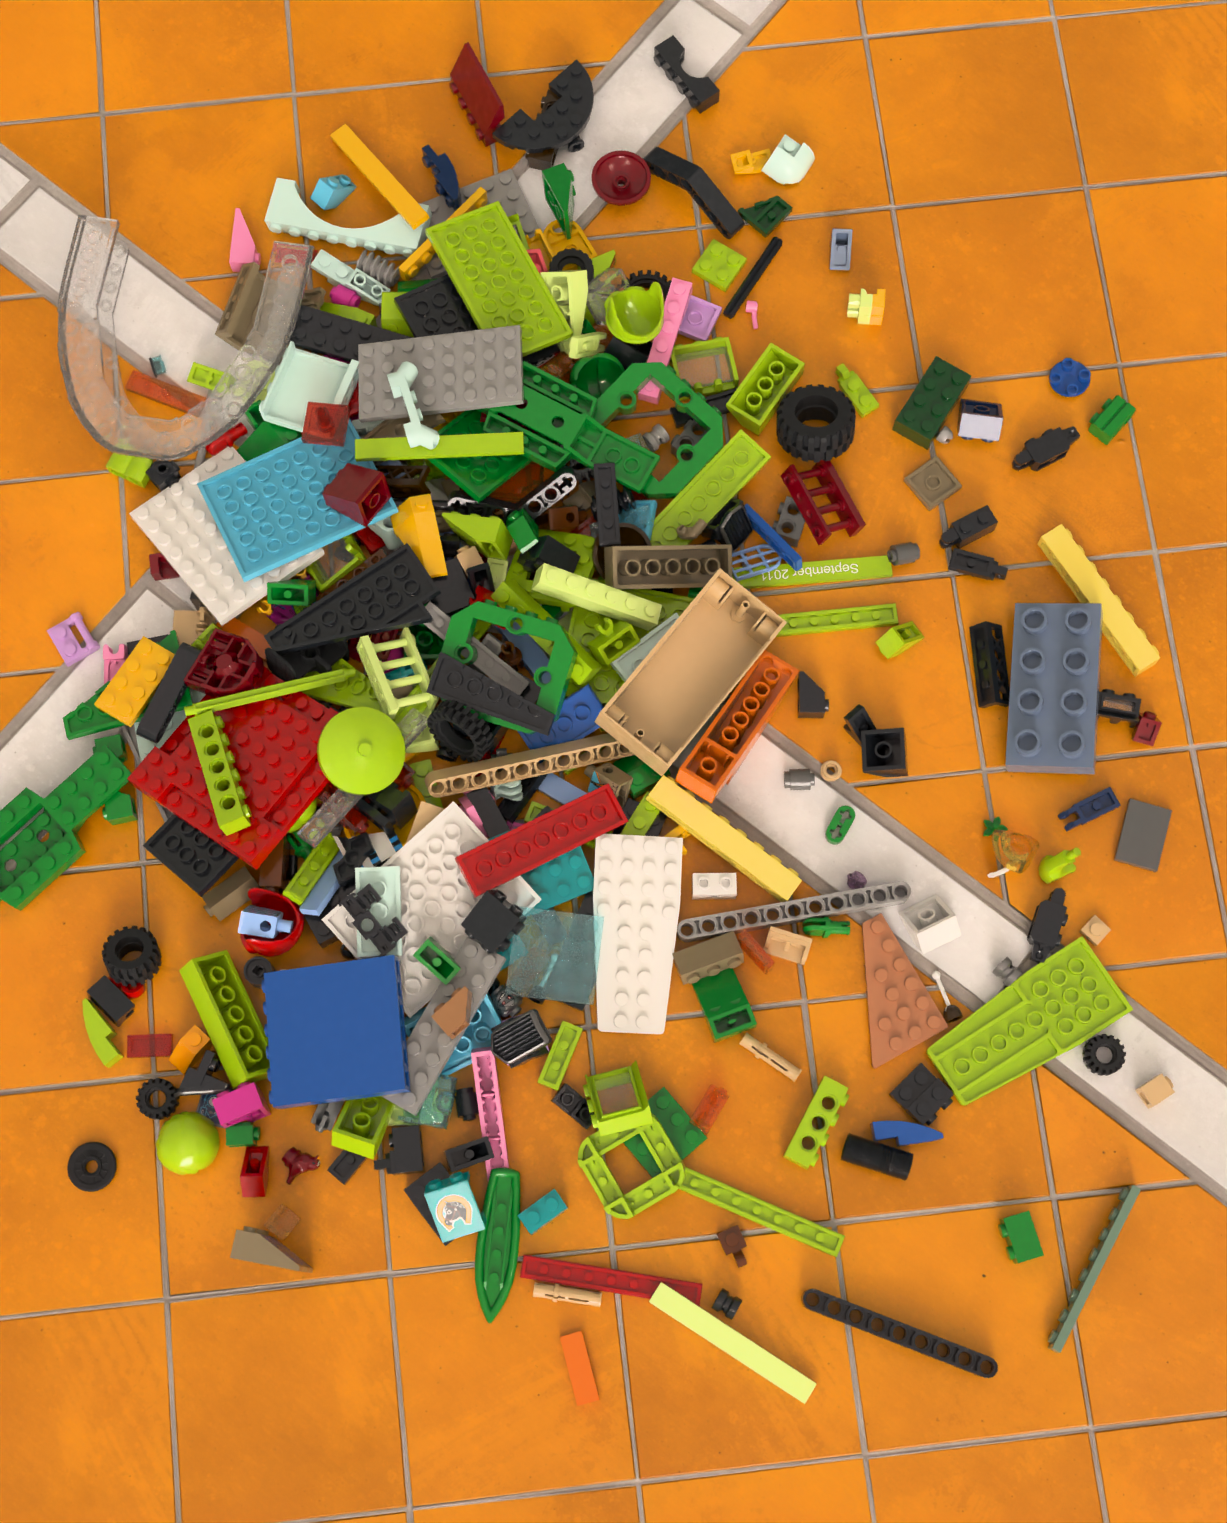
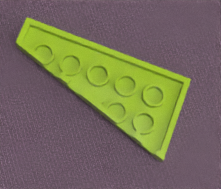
M342 658L331 666L332 671L342 668H354ZM355 668L356 677L348 678L347 681L301 691L311 698L348 708L369 707L382 712L369 678ZM317 671L309 672L304 677L317 675L320 673H318Z

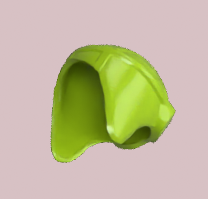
M653 282L648 290H645L643 287L632 286L622 291H615L604 303L607 327L619 340L630 344H643L653 340L661 332L664 323V299L661 285L658 282Z

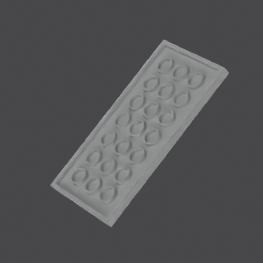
M520 325L358 344L359 420L361 423L409 417L403 397L394 398L387 374L396 372L401 363L405 361L413 363L418 370V375L409 390H414L418 401L414 405L416 409L420 408L422 416L524 404L522 330Z

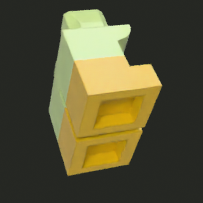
M862 288L860 294L849 293L847 317L858 318L857 324L882 325L886 289H877V294H867L866 290Z

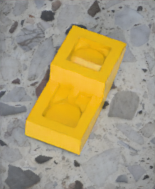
M770 149L754 153L746 150L731 154L735 174L761 173L762 168L771 156Z

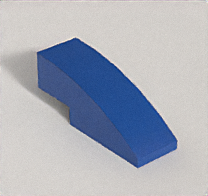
M877 1121L870 1123L874 1142L895 1138L897 1147L944 1138L943 1133L916 1123L904 1121Z

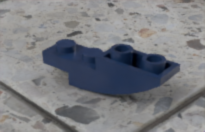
M426 145L422 147V161L425 167L430 168L436 181V185H434L435 190L439 196L443 195L447 206L456 211L462 205L454 166L445 153L437 156L433 149Z

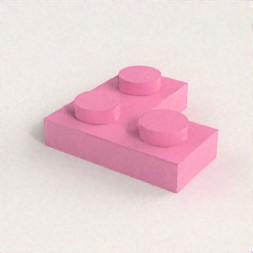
M465 795L458 800L461 803L459 808L486 838L489 837L468 797Z

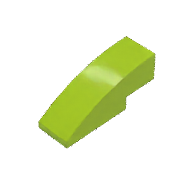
M85 998L82 1000L83 1016L90 1042L104 1066L110 1068L124 1057L111 1041L117 1033L92 1001Z

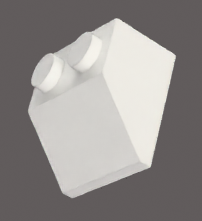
M937 894L898 913L913 943L922 954L961 936L956 915Z

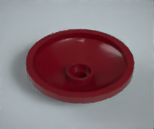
M613 151L604 155L596 162L592 170V186L596 194L605 202L617 206L630 205L639 201L648 192L651 184L649 166L643 158L629 151Z

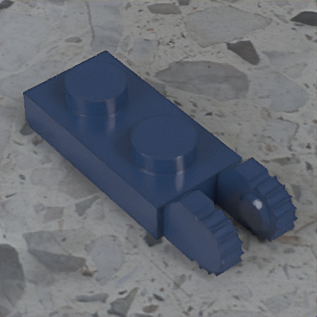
M1108 787L1074 804L1072 808L1060 813L1058 818L1061 820L1073 813L1076 814L1078 820L1070 822L1064 827L1067 832L1121 805L1111 787Z

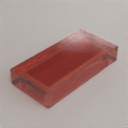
M173 1034L127 1035V1058L170 1057L173 1052Z

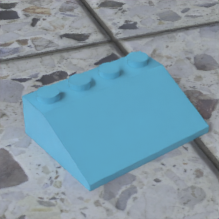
M488 992L437 1081L472 1064V1049L491 1046V1028L502 1023V1020ZM426 1007L420 1009L411 1018L408 1016L404 1017L405 1030L408 1037Z

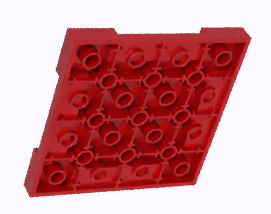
M264 666L262 677L253 675L254 680L252 684L254 689L285 681L272 674ZM240 670L239 672L241 674L240 676L243 677L246 674L244 670ZM301 691L214 712L216 716H221L225 728H222L223 733H226L230 745L227 746L228 750L232 752L235 758L233 767L237 769L241 778L238 781L239 787L242 786L246 798L243 800L248 805L252 814L249 817L250 827L226 836L218 825L188 723V719L195 715L187 716L160 749L155 746L127 778L128 781L139 791L257 870L329 782L319 765L317 745L324 726L339 712L331 707L328 709ZM206 694L201 701L218 698V696L214 695L212 697Z

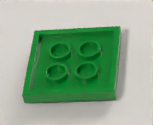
M665 1087L648 1100L651 1113L660 1121L682 1160L707 1139ZM640 1133L623 1142L652 1178L662 1173Z

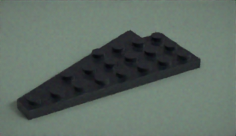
M406 543L270 631L264 637L270 647L280 655L433 621V618L424 605L440 595L441 592L413 550Z

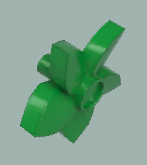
M996 817L993 823L989 820H983L984 825L987 827L983 836L992 835L993 839L998 842L1000 833L1008 831L1006 826L1000 825V817Z

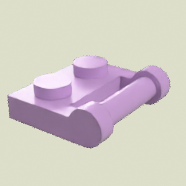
M80 612L73 613L68 619L47 630L68 667L100 648V645L97 641H94L84 624L83 616ZM74 625H76L87 644L84 648L80 646L70 629Z

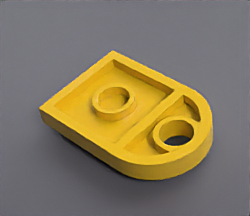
M557 220L548 224L544 229L543 234L554 256L559 251L571 248L582 250L591 259L598 256L583 230L575 221L572 223L571 239L568 240L563 231L560 233L554 232L555 229L561 228ZM567 264L563 267L562 271L578 270L576 264Z

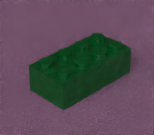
M936 356L897 416L892 430L928 450L968 387L971 375Z

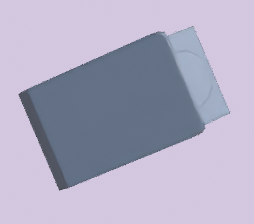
M832 228L830 270H850L853 229Z

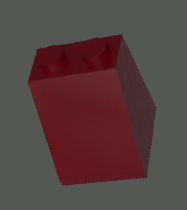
M347 463L343 469L338 471L334 480L324 488L322 493L326 505L364 527H367L391 498L384 473Z

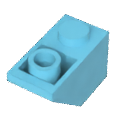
M343 174L319 178L310 199L323 210L333 209L339 206L357 186L351 182L348 176Z

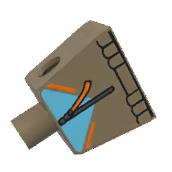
M605 763L599 767L593 764L588 765L584 771V774L590 778L587 789L588 793L609 783L623 809L633 777L611 763Z

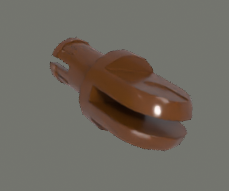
M507 641L505 642L506 647L504 644L501 645V659L518 672V665L521 668L524 667L522 653L512 642Z

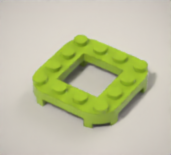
M539 529V537L549 535L581 556L574 574L588 579L592 578L595 570L592 560L594 537ZM517 547L505 581L514 579L539 604L560 606L562 612H569V608L575 607L576 605L531 590L534 580H529L531 573L524 570L523 566L517 562L521 553Z
M652 1113V1124L601 1137L599 1131L587 1137L580 1145L578 1164L580 1168L582 1167L602 1202L604 1210L616 1218L629 1219L634 1217L636 1214L676 1192L685 1179L684 1163L660 1121ZM640 1133L662 1173L624 1194L602 1155Z

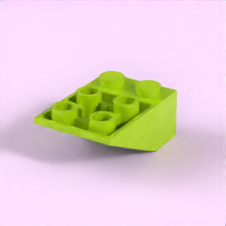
M455 511L450 513L442 512L443 518L453 533H456L460 539L471 547L475 546L477 551L486 558L507 561L513 538L502 519L496 516H490L489 518L481 517L477 514L462 515Z

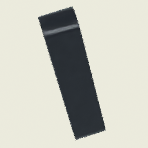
M185 642L179 646L136 731L138 736L156 744L161 740L188 688L183 680L202 650Z

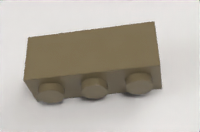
M734 931L672 953L675 967L683 985L696 983L701 978L715 976L722 970L736 968L741 963H744L743 951Z

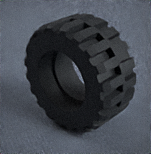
M811 384L806 385L805 388H796L795 392L791 391L786 395V398L781 400L777 409L776 433L779 444L783 446L787 453L791 452V456L796 459L798 457L802 458V461L806 462L808 460H813L814 462L825 460L826 462L831 460L832 457L837 458L842 455V452L847 451L854 440L856 411L852 401L845 397L843 392L840 390L837 392L831 386L827 388L821 384H818V386H812ZM823 420L828 422L829 425L810 427L803 424V422Z

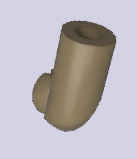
M700 518L693 527L680 525L676 532L680 539L692 540L696 539L708 524Z

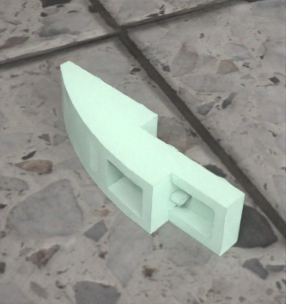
M322 249L310 266V268L328 278L327 282L337 287V285L341 284L357 292V295L361 296V300L379 307L382 304V292H390L391 290L358 268L352 269Z

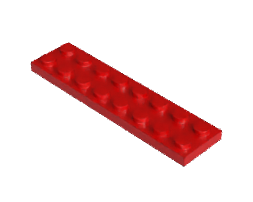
M608 783L457 856L455 861L474 898L487 890H492L629 821Z

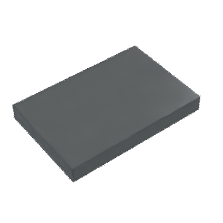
M1130 798L1114 860L1157 872L1172 810Z

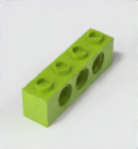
M827 1076L822 1078L783 1155L784 1158L806 1170L810 1165L815 1166L820 1156L816 1152L820 1145L825 1146L830 1136L826 1132L830 1125L835 1126L840 1116L836 1112L840 1105L842 1107L845 1106L850 1096L846 1094L849 1089L848 1087ZM824 1098H830L833 1101L832 1109L828 1110L822 1106ZM813 1118H820L823 1121L822 1129L818 1130L812 1126ZM808 1137L812 1139L814 1143L812 1149L808 1150L802 1146L803 1138Z

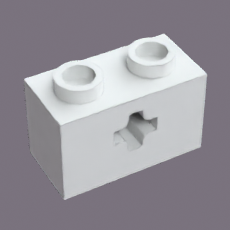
M736 873L692 874V900L736 899Z

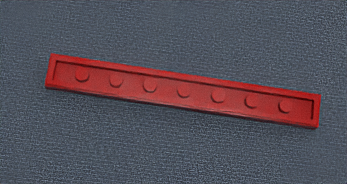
M523 1255L520 1278L647 1299L652 1297L660 1282H663L698 1306H700L703 1286L701 1283L531 1255Z

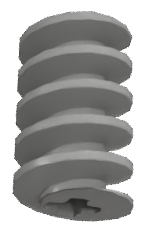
M364 250L357 261L356 268L386 287H393L400 277L399 268L397 267L394 270L395 263L392 262L388 266V259H384L381 263L382 257L380 255L374 259V252H370L367 256V250Z

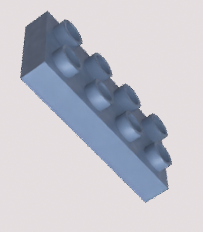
M1015 603L1005 763L1008 772L1095 774L1103 620L1101 603Z

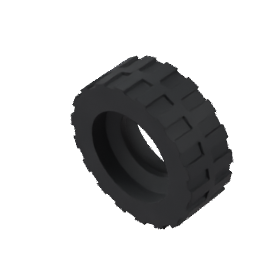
M575 248L559 251L552 258V262H550L549 272L562 271L563 267L567 264H576L581 270H587L589 289L594 279V267L588 254Z

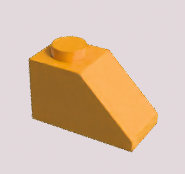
M195 1024L179 1040L168 1060L185 1075L188 1068L193 1067L205 1054L206 1050L213 1046L212 1041Z

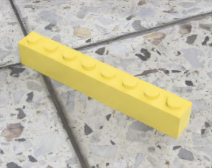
M1061 524L1041 536L1037 543L1079 602L1102 604V633L1134 677L1155 665L1160 659L1157 648L1149 643L1145 632L1134 623L1132 614L1128 611L1126 612L1123 608L1120 598L1109 589L1108 582L1098 574L1095 564L1091 561L1089 562L1086 558L1083 548L1075 543L1071 532Z
M663 775L645 798L780 902L788 901L802 880L798 877L799 874L795 870L787 869L781 864L782 861L778 857L770 856L764 852L762 845L755 841L751 842L746 838L747 835L738 828L735 830L729 825L730 822L721 815L718 817L712 812L713 809L708 804L697 801L691 791L681 789L672 777Z

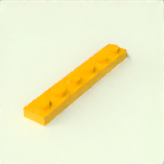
M480 186L447 220L486 206L488 202L487 191ZM429 239L398 267L400 277L404 281L415 277L419 269L424 264H428L436 253Z

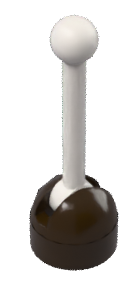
M934 971L932 977L936 980L947 1006L943 1012L946 1023L961 1019L963 1016L960 1009L950 1004L940 980V972Z

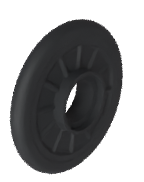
M88 1142L82 1144L74 1150L69 1158L67 1166L68 1176L71 1182L80 1190L87 1192L101 1190L115 1176L117 1168L116 1158L112 1150L102 1143ZM95 1160L98 1168L94 1173H89L86 1169L87 1163Z

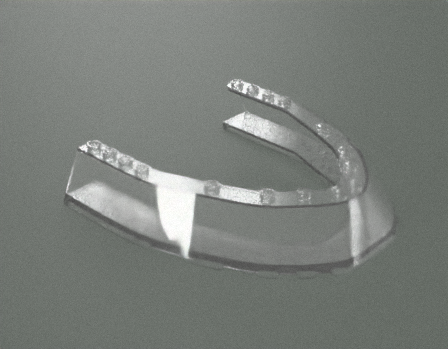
M79 215L63 273L57 309L59 313L58 356L70 405L89 434L102 447L111 452L156 460H175L186 457L209 445L235 425L269 381L287 348L295 328L310 270L314 246L274 241L254 327L247 336L246 343L240 349L232 365L229 364L213 389L212 395L206 401H201L179 419L176 417L171 420L140 416L129 402L123 388L113 319L129 256L127 243L116 240L120 223L116 219Z

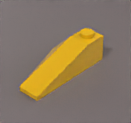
M424 494L409 497L397 507L399 512L390 516L393 531L397 538L399 537L403 542V545L408 543L431 578L448 575L431 495Z

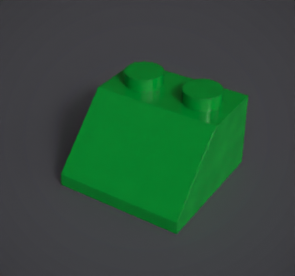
M636 755L623 757L613 763L614 766L633 777L629 791L633 800L644 795L647 791H651L661 778L657 772ZM669 769L664 773V776L671 777Z

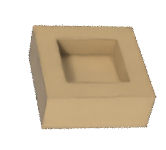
M1094 915L1079 932L1094 946H1097L1111 929Z

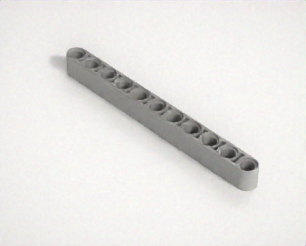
M898 881L685 919L678 924L677 936L683 942H693L715 938L731 931L738 934L770 928V926L777 927L799 923L807 918L833 917L901 905L910 897L911 888L906 882ZM895 889H903L905 897H898L895 894ZM875 892L882 893L884 900H875L873 894ZM852 897H861L863 900V904H854L852 901ZM831 901H840L842 907L840 909L833 908ZM813 903L818 904L821 911L814 913L810 910L809 905ZM791 907L797 908L799 915L796 917L791 916L788 913V909ZM774 911L777 913L778 918L770 920L767 918L766 913ZM753 915L756 917L757 922L749 924L746 922L745 917ZM733 919L735 926L733 928L726 927L724 920ZM706 922L712 923L714 930L707 932L702 928V925ZM689 926L693 933L685 936L681 933V928Z

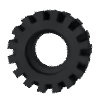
M1097 1035L1085 1044V1049L1082 1053L1084 1054L1083 1062L1086 1061L1087 1065L1085 1066L1087 1069L1090 1068L1092 1073H1098L1100 1076L1115 1073L1122 1068V1064L1126 1060L1124 1059L1126 1052H1123L1124 1045H1120V1040L1118 1038L1114 1039L1113 1035ZM1099 1047H1107L1111 1050L1112 1059L1109 1063H1101L1097 1059L1096 1051Z
M160 1078L149 1079V1082H144L142 1084L143 1087L137 1091L139 1095L136 1096V1100H138L136 1105L140 1108L139 1111L155 1120L170 1117V1114L176 1111L175 1107L179 1105L177 1100L180 1098L174 1097L176 1087L169 1081ZM158 1090L163 1091L166 1096L165 1103L161 1107H153L150 1104L151 1094Z

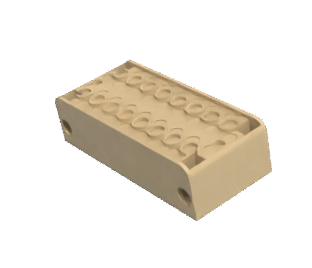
M719 568L600 711L595 723L662 777L787 622Z

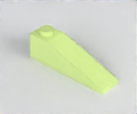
M587 270L540 272L542 279L570 326L573 336L581 335L588 295ZM571 338L557 343L560 348V355L569 356Z

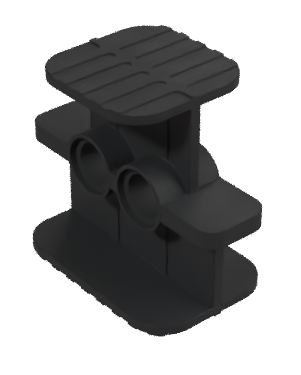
M346 640L280 655L269 647L265 649L267 665L271 673L285 682L300 679L309 672L317 671L320 674L332 671L331 666L341 658L346 662L350 659Z

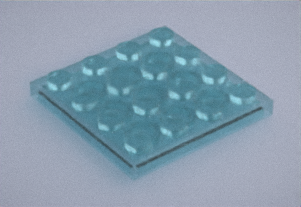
M519 906L523 910L522 914L527 919L523 923L525 926L518 935L514 934L512 937L505 994L593 1005L604 916Z

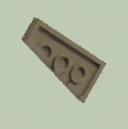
M441 414L424 415L423 421H420L421 424L430 428L446 422ZM410 418L384 420L362 439L407 437L403 424L409 423Z

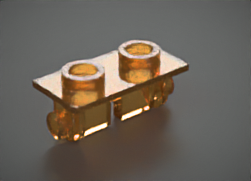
M711 1084L689 1122L708 1134L729 1098L727 1090L722 1087L718 1089Z

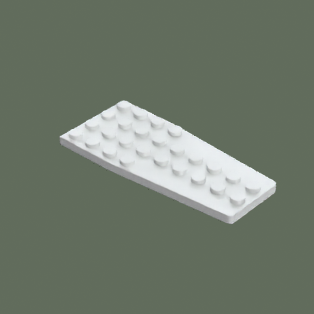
M603 834L595 839L593 925L597 1028L600 1032L662 1034L665 1030L673 965L672 953H674L680 909L683 838Z

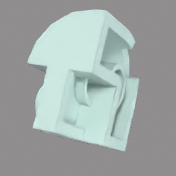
M785 134L761 171L783 185L799 183L812 166L815 156L807 144L803 143L800 145Z

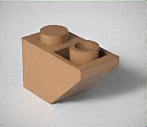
M466 986L456 989L451 994V999L446 1003L438 1005L431 1016L452 1040L470 1025L472 992Z

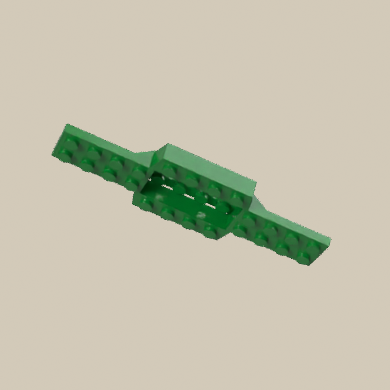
M525 361L523 362L524 399L528 402L525 408L519 409L516 405L476 409L487 415L483 427L484 434L523 432L524 454L521 455L553 472H557L560 468L564 467L571 459L593 470L594 464L615 462L616 482L640 494L660 460L659 455L608 430L593 419L597 408L596 397ZM498 412L562 444L564 449L497 415ZM557 417L564 420L563 426L559 428L552 425L553 419Z
M104 744L46 798H42L26 787L0 810L1 846L44 808L42 814L0 851V901L3 900L20 911L23 910L86 852L77 834L93 813L129 782L127 778L132 774L107 745ZM42 830H47L49 833V838L45 842L38 840V834ZM15 860L17 863L15 870L7 871L5 867L7 861Z

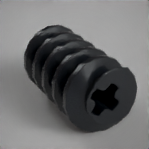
M624 485L623 492H620L617 488L618 514H622L623 509L626 512L630 511V507L636 509L635 498L631 490ZM592 495L590 507L595 521L598 522L596 497Z

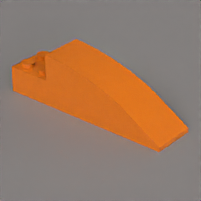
M764 650L679 768L675 782L712 804L724 785L729 784L800 670Z

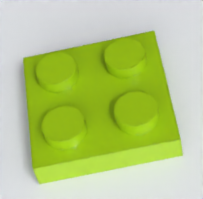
M713 239L692 268V273L726 292L746 264L747 258Z

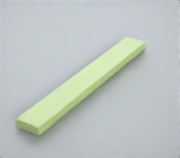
M660 1282L649 1302L802 1403H806L817 1385L816 1382L663 1282Z

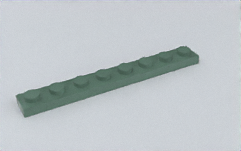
M1130 1185L1127 1188L1124 1187L1118 1197L1121 1201L1118 1207H1114L1110 1212L1108 1219L1111 1221L1108 1227H1104L1100 1232L1098 1239L1101 1241L1097 1248L1094 1247L1088 1257L1090 1263L1087 1269H1082L1078 1277L1080 1283L1077 1289L1074 1288L1068 1297L1070 1304L1067 1310L1063 1309L1058 1317L1060 1324L1057 1330L1053 1329L1048 1337V1342H1050L1048 1348L1056 1353H1061L1141 1191L1135 1185Z

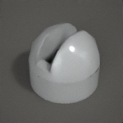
M944 426L935 439L942 444H948L953 439V433L947 426Z

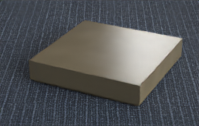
M937 455L904 478V482L928 511H931L962 488L960 482Z

